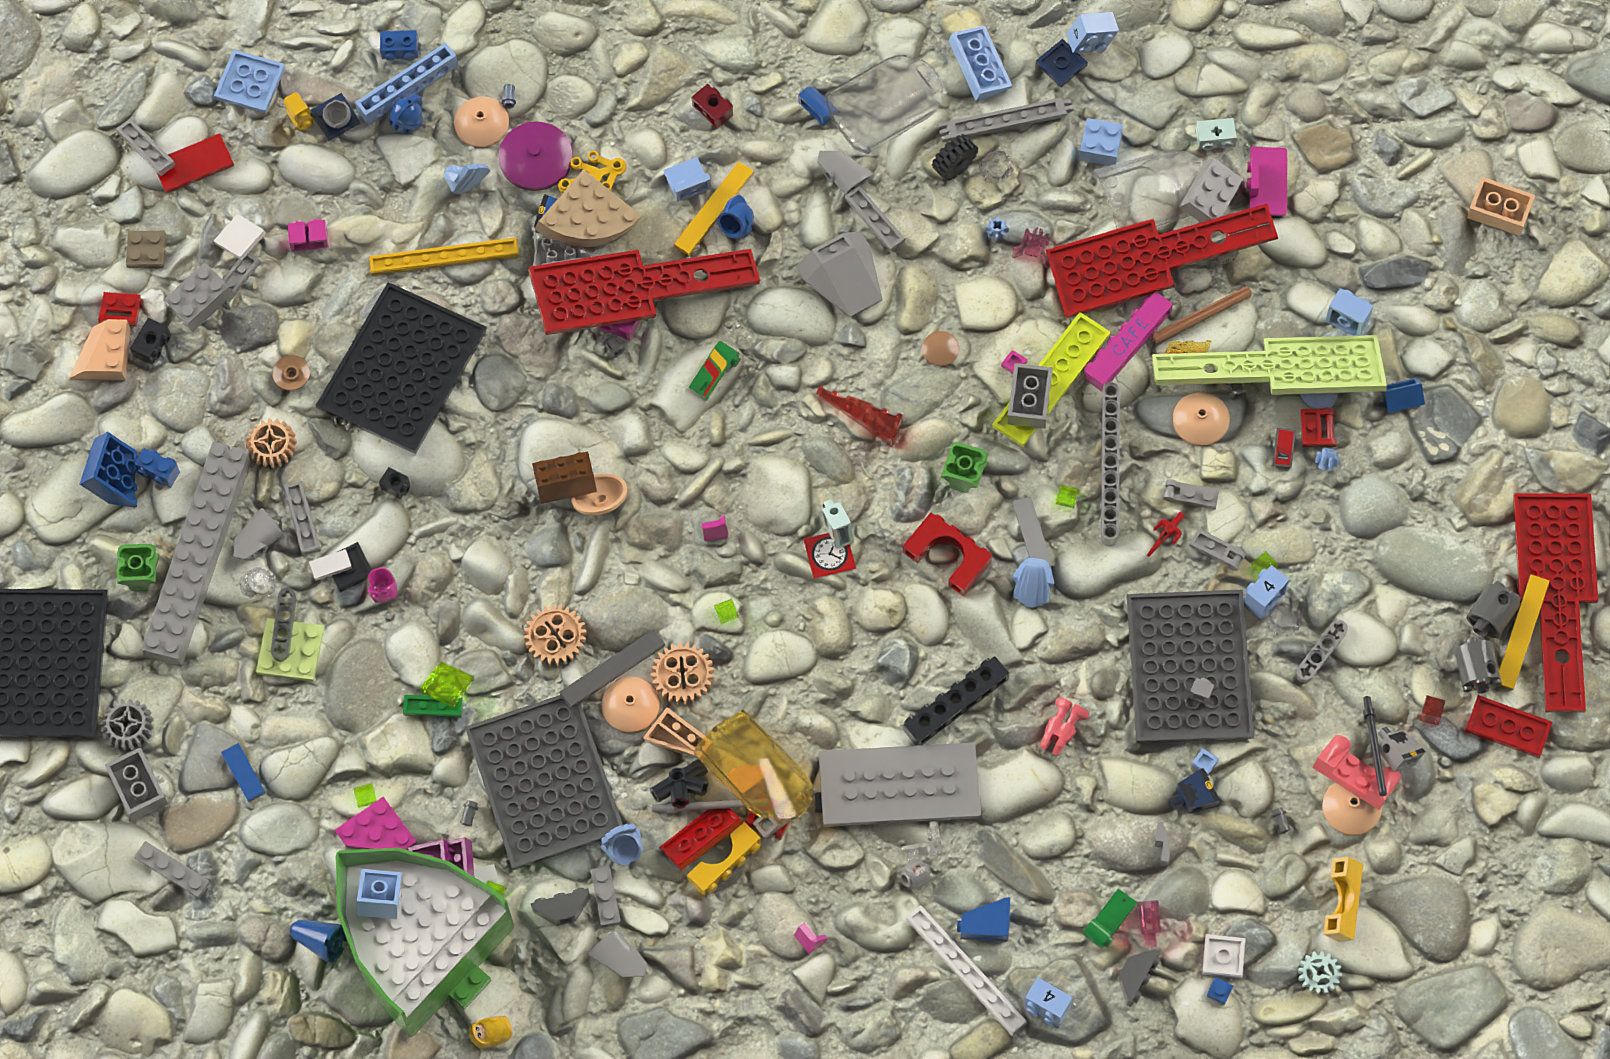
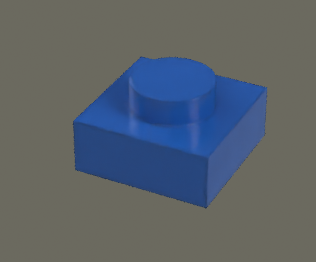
M1215 977L1207 997L1225 1005L1234 985Z

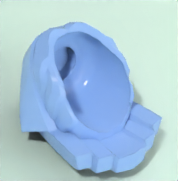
M485 164L465 165V167L451 165L444 170V179L447 181L451 192L463 194L480 184L489 174L490 169Z
M1027 558L1013 575V579L1016 582L1013 596L1015 599H1018V602L1023 603L1024 606L1029 608L1042 606V604L1049 602L1050 587L1054 584L1052 570L1049 563L1043 559Z
M633 823L620 825L610 830L602 838L603 845L600 846L613 862L619 865H629L631 862L637 861L643 851L640 830Z

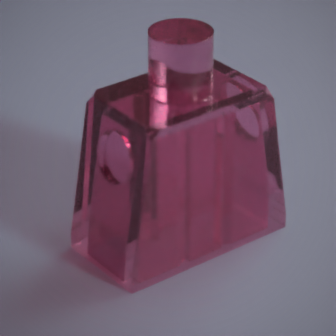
M1158 900L1138 902L1136 905L1139 937H1144L1145 948L1157 947L1156 936H1159L1161 933ZM1146 923H1150L1152 929H1147Z

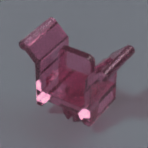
M1038 227L1033 230V233H1030L1029 229L1026 228L1021 245L1013 247L1012 258L1021 256L1027 243L1025 254L1038 257L1042 247L1040 260L1045 267H1048L1049 256L1046 255L1045 251L1050 242L1049 234L1043 235V229L1041 228L1038 233Z

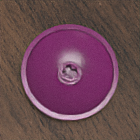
M528 122L521 124L504 137L499 148V164L502 173L510 183L524 190L541 191L549 189L564 179L571 168L570 161L573 158L570 141L563 131L549 123Z

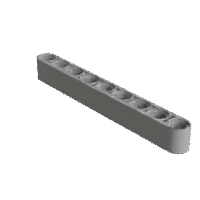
M1113 382L1105 384L1102 391L1101 542L1109 547L1117 543L1119 535L1120 389ZM1113 392L1115 393V395L1109 396L1106 393ZM1113 409L1115 412L1108 413L1106 410ZM1111 426L1115 428V430L1109 431L1106 428ZM1112 444L1115 447L1110 449L1106 445ZM1113 462L1115 465L1108 466L1106 465V463ZM1111 479L1115 483L1108 484L1106 480ZM1112 497L1114 498V501L1109 502L1106 500V498ZM1112 515L1115 518L1109 520L1105 516ZM1110 532L1113 533L1115 536L1110 538L1107 537L1105 534Z

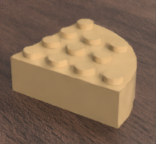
M583 169L538 221L535 230L547 238L567 243V245L592 247L607 244L624 236L637 225L641 215Z

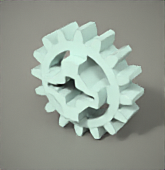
M1314 951L1312 957L1306 955L1305 961L1301 960L1300 966L1303 968H1298V973L1302 975L1299 976L1298 980L1304 981L1302 987L1308 986L1309 993L1316 990V995H1319L1320 991L1327 995L1328 989L1333 992L1335 989L1334 985H1339L1340 981L1338 979L1341 978L1342 973L1338 971L1341 970V966L1335 965L1337 959L1331 960L1330 953L1324 956L1323 951L1320 952V955H1317ZM1328 965L1331 967L1332 972H1333V975H1332V973L1329 971ZM1319 970L1323 972L1320 976L1317 975ZM1307 973L1311 976V981L1309 980Z

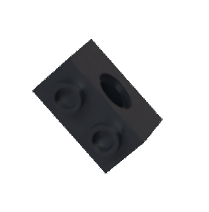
M147 318L130 347L132 355L153 365L155 360H158L161 356L163 346L170 341L171 333L168 326ZM156 340L153 344H148L149 341Z

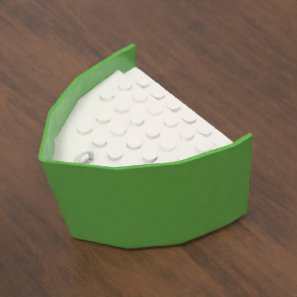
M401 848L338 851L335 856L337 913L353 957L368 987L395 1023L412 1037L449 998L465 1010L492 981L479 966L514 928L507 900L490 886L446 860ZM361 869L402 872L397 919L356 916Z

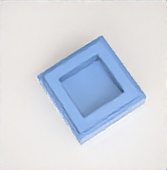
M1202 748L1191 766L1197 770L1204 768L1207 775H1209L1219 759Z

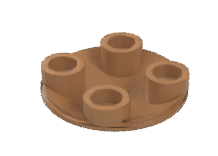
M945 331L931 333L922 344L923 357L936 366L948 367L956 360L960 351L958 340L952 334Z

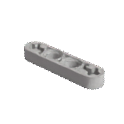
M1335 620L1332 622L1299 665L1296 671V677L1299 682H1310L1344 639L1348 630V626L1344 621ZM1339 626L1342 627V632L1339 631L1334 638L1332 635L1335 629ZM1330 640L1333 646L1329 649L1324 648L1322 642ZM1317 654L1322 658V661L1314 663L1311 660V656ZM1309 665L1311 667L1309 673L1303 677L1301 675L1302 671H1306Z

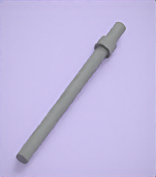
M766 798L690 802L685 808L681 809L673 807L671 802H667V804H653L652 812H668L669 814L688 810L769 806V800Z

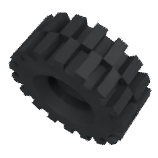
M958 135L956 138H952L951 142H947L944 148L939 150L940 152L936 154V158L932 161V168L945 181H950L952 178L955 179L958 174H962V171L968 168L969 164L973 163L972 160L977 157L976 154H978L979 148L966 135Z

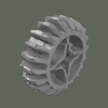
M129 698L127 703L121 699L120 705L114 702L113 709L111 707L107 708L109 714L103 713V717L106 720L101 721L102 726H104L101 728V731L105 733L103 737L105 740H109V745L115 744L116 749L122 746V749L126 751L128 746L131 750H134V745L136 744L138 747H141V741L147 743L146 736H152L150 730L154 729L152 724L154 719L150 716L151 711L146 710L145 704L140 705L138 700L133 704L132 699ZM132 712L139 714L142 717V722L133 719ZM130 721L131 724H128V727L125 728L124 725ZM113 728L121 730L123 737L115 735Z

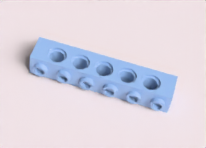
M444 43L356 101L358 113L370 125L388 113L396 101L412 97L458 67L455 53Z

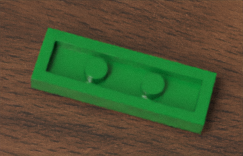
M404 695V716L462 718L463 697Z

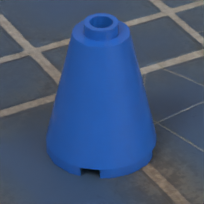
M297 920L290 928L293 939L326 962L334 963L344 951L342 944L343 941L347 942V938L341 924Z

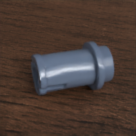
M505 84L503 86L504 98L502 99V104L505 108L511 109L516 104L514 99L515 86L512 85L511 89V84Z

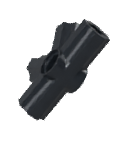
M701 759L693 761L684 768H674L669 772V777L649 789L650 793L657 803L671 796L673 807L678 809L685 808L689 804L688 793L705 796L707 793L709 782L707 779L700 777L707 774L708 770Z

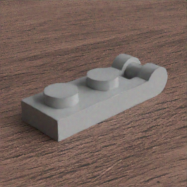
M1173 479L1166 480L1165 486L1167 490L1164 492V500L1216 510L1219 489L1181 483ZM1174 490H1179L1180 494H1175Z
M1199 528L1189 544V547L1227 565L1234 571L1238 570L1240 560H1243L1246 555L1243 550ZM1229 553L1234 555L1233 559L1228 557Z

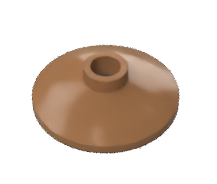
M296 355L285 356L274 365L273 379L277 386L284 390H297L308 382L310 367L302 357ZM290 374H296L292 378L289 377Z

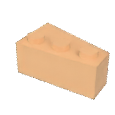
M668 707L643 737L647 743L695 759H701L702 761H705L716 747L713 741Z

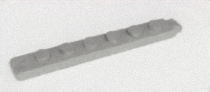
M1056 98L938 124V128L940 129V136H943L941 137L942 142H949L952 138H956L958 135L961 136V134L973 137L1066 117L1067 113L1074 111L1073 106H1070L1072 104L1071 99L1063 100V98Z

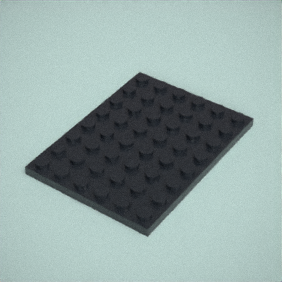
M388 282L316 403V408L416 454L484 337L487 327Z
M0 589V737L97 738L108 590Z

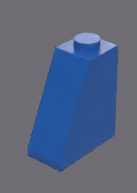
M1010 897L963 913L961 920H957V932H961L960 939L1008 941Z

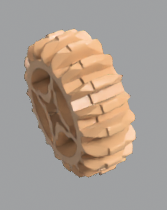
M269 418L267 423L261 420V425L255 424V430H249L251 435H246L248 442L245 443V446L250 452L251 460H256L257 465L263 463L265 468L270 464L271 468L274 469L277 463L281 467L282 461L288 463L287 457L293 458L292 451L297 449L295 446L297 444L296 434L292 431V427L290 425L287 426L285 421L280 423L277 418L274 422ZM274 432L280 433L285 437L281 438V436L274 435ZM257 449L268 451L269 455L263 454Z

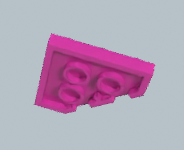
M384 796L335 829L336 834L347 848H401L408 850V847L417 844Z

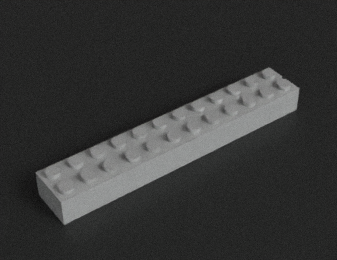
M212 442L141 649L145 658L182 667L252 461L249 450L234 446L230 449L229 445Z

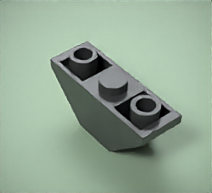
M577 888L572 893L555 894L553 898H538L531 903L533 913L559 926L576 921L591 897L588 888Z
M1154 949L1128 957L1119 974V982L1127 1006L1131 1007L1133 1002L1137 1004L1140 999L1142 985L1147 986L1151 978L1149 972L1152 968L1156 969L1160 958H1158L1159 950Z

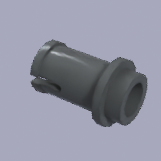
M467 800L463 806L465 808L460 821L462 825L472 826L475 812L479 809L477 802Z
M1283 807L1272 810L1271 818L1275 820L1278 834L1290 831L1291 829L1285 816L1286 811L1283 810Z

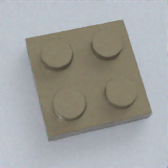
M165 230L128 231L127 268L164 267Z

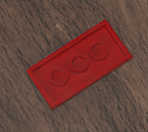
M219 133L168 154L174 161L175 166L162 176L158 173L157 175L167 194L233 167L234 163Z
M1478 695L1465 732L1540 759L1552 721Z
M730 808L708 809L662 844L659 849L682 871L742 825L743 821Z

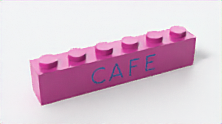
M1156 291L1144 299L1143 306L1140 309L1137 308L1132 313L1131 320L1128 323L1124 322L1117 336L1113 335L1108 341V346L1098 352L1096 355L1097 359L1093 363H1088L1085 367L1084 379L1101 392L1104 385L1112 382L1171 314L1173 304Z

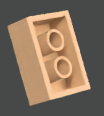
M1482 177L1467 218L1521 236L1535 195Z

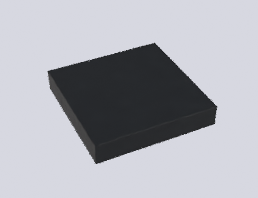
M358 542L339 550L346 549L352 569L332 575L340 592L367 580L369 573L372 571Z

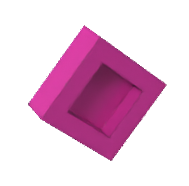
M1011 350L1001 363V367L1013 374L1015 363L1027 364L1028 359Z

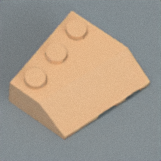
M108 319L94 326L69 379L126 381L131 332L128 321Z

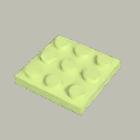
M267 618L256 670L257 675L314 682L325 629L324 625L294 622L289 657L279 662L271 654L275 619ZM281 629L278 631L277 636L284 638L287 636L288 631ZM279 643V651H276L278 656H280L281 653L284 652L282 649V643Z

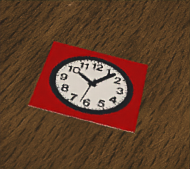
M829 533L803 539L813 579L856 569L850 544L836 549Z

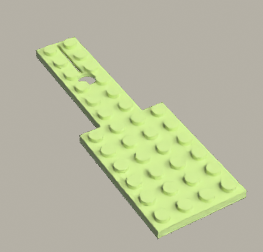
M1377 335L1264 338V351L1152 354L1155 385L1270 382L1272 395L1386 391L1387 388ZM1207 366H1213L1217 372L1207 373L1204 370Z

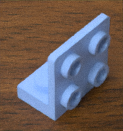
M697 157L664 169V175L677 202L711 189V179L708 173H704Z

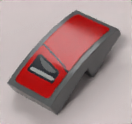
M1277 428L1272 465L1292 468L1296 430Z

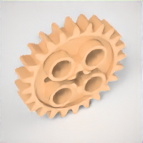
M552 604L551 610L544 606V612L537 610L538 616L531 615L533 622L527 621L526 623L529 628H524V632L528 634L524 636V641H528L525 643V646L530 648L529 654H534L535 660L541 657V664L548 660L549 666L552 665L553 661L556 662L557 666H559L560 661H563L566 665L567 658L574 661L573 654L579 656L578 649H584L582 643L586 642V637L584 636L587 635V632L583 629L585 628V623L581 622V616L576 617L575 610L570 613L569 607L562 610V605L555 609ZM556 620L563 621L560 625L553 624ZM546 622L549 623L555 635H559V640L566 646L565 648L561 647L554 635L552 636L551 630L545 625ZM539 631H546V634L543 636L537 635ZM566 635H573V638L570 640L564 639ZM551 645L557 646V649L554 651L548 650Z
M679 642L677 648L671 644V650L664 648L665 654L658 653L659 659H654V664L657 666L651 667L652 671L655 672L651 674V678L655 679L653 686H658L656 688L657 693L663 691L662 698L668 695L669 702L675 698L677 704H679L680 699L683 700L684 704H687V699L694 703L695 696L701 699V692L707 694L706 687L711 688L712 684L710 681L714 680L712 675L714 668L711 667L713 665L712 660L707 661L709 655H703V649L697 651L696 644L690 648L689 642L686 643L685 647H682L681 642ZM681 657L683 658L686 683L685 689H682L681 669L679 660ZM694 660L696 661V664L694 666L687 665V662ZM671 662L677 664L674 668H669L667 665ZM693 678L698 680L696 684H690L688 681ZM673 680L679 682L676 686H671L669 683Z

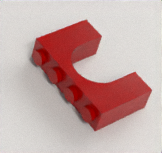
M930 512L903 545V554L918 564L936 544L950 543L958 547L964 559L948 579V586L964 597L992 563V555L986 548H980L976 545V542L971 537L962 535L957 527L948 525L943 517Z

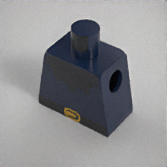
M1204 768L1178 783L1176 787L1178 795L1169 798L1173 809L1184 805L1188 814L1218 807L1220 802Z

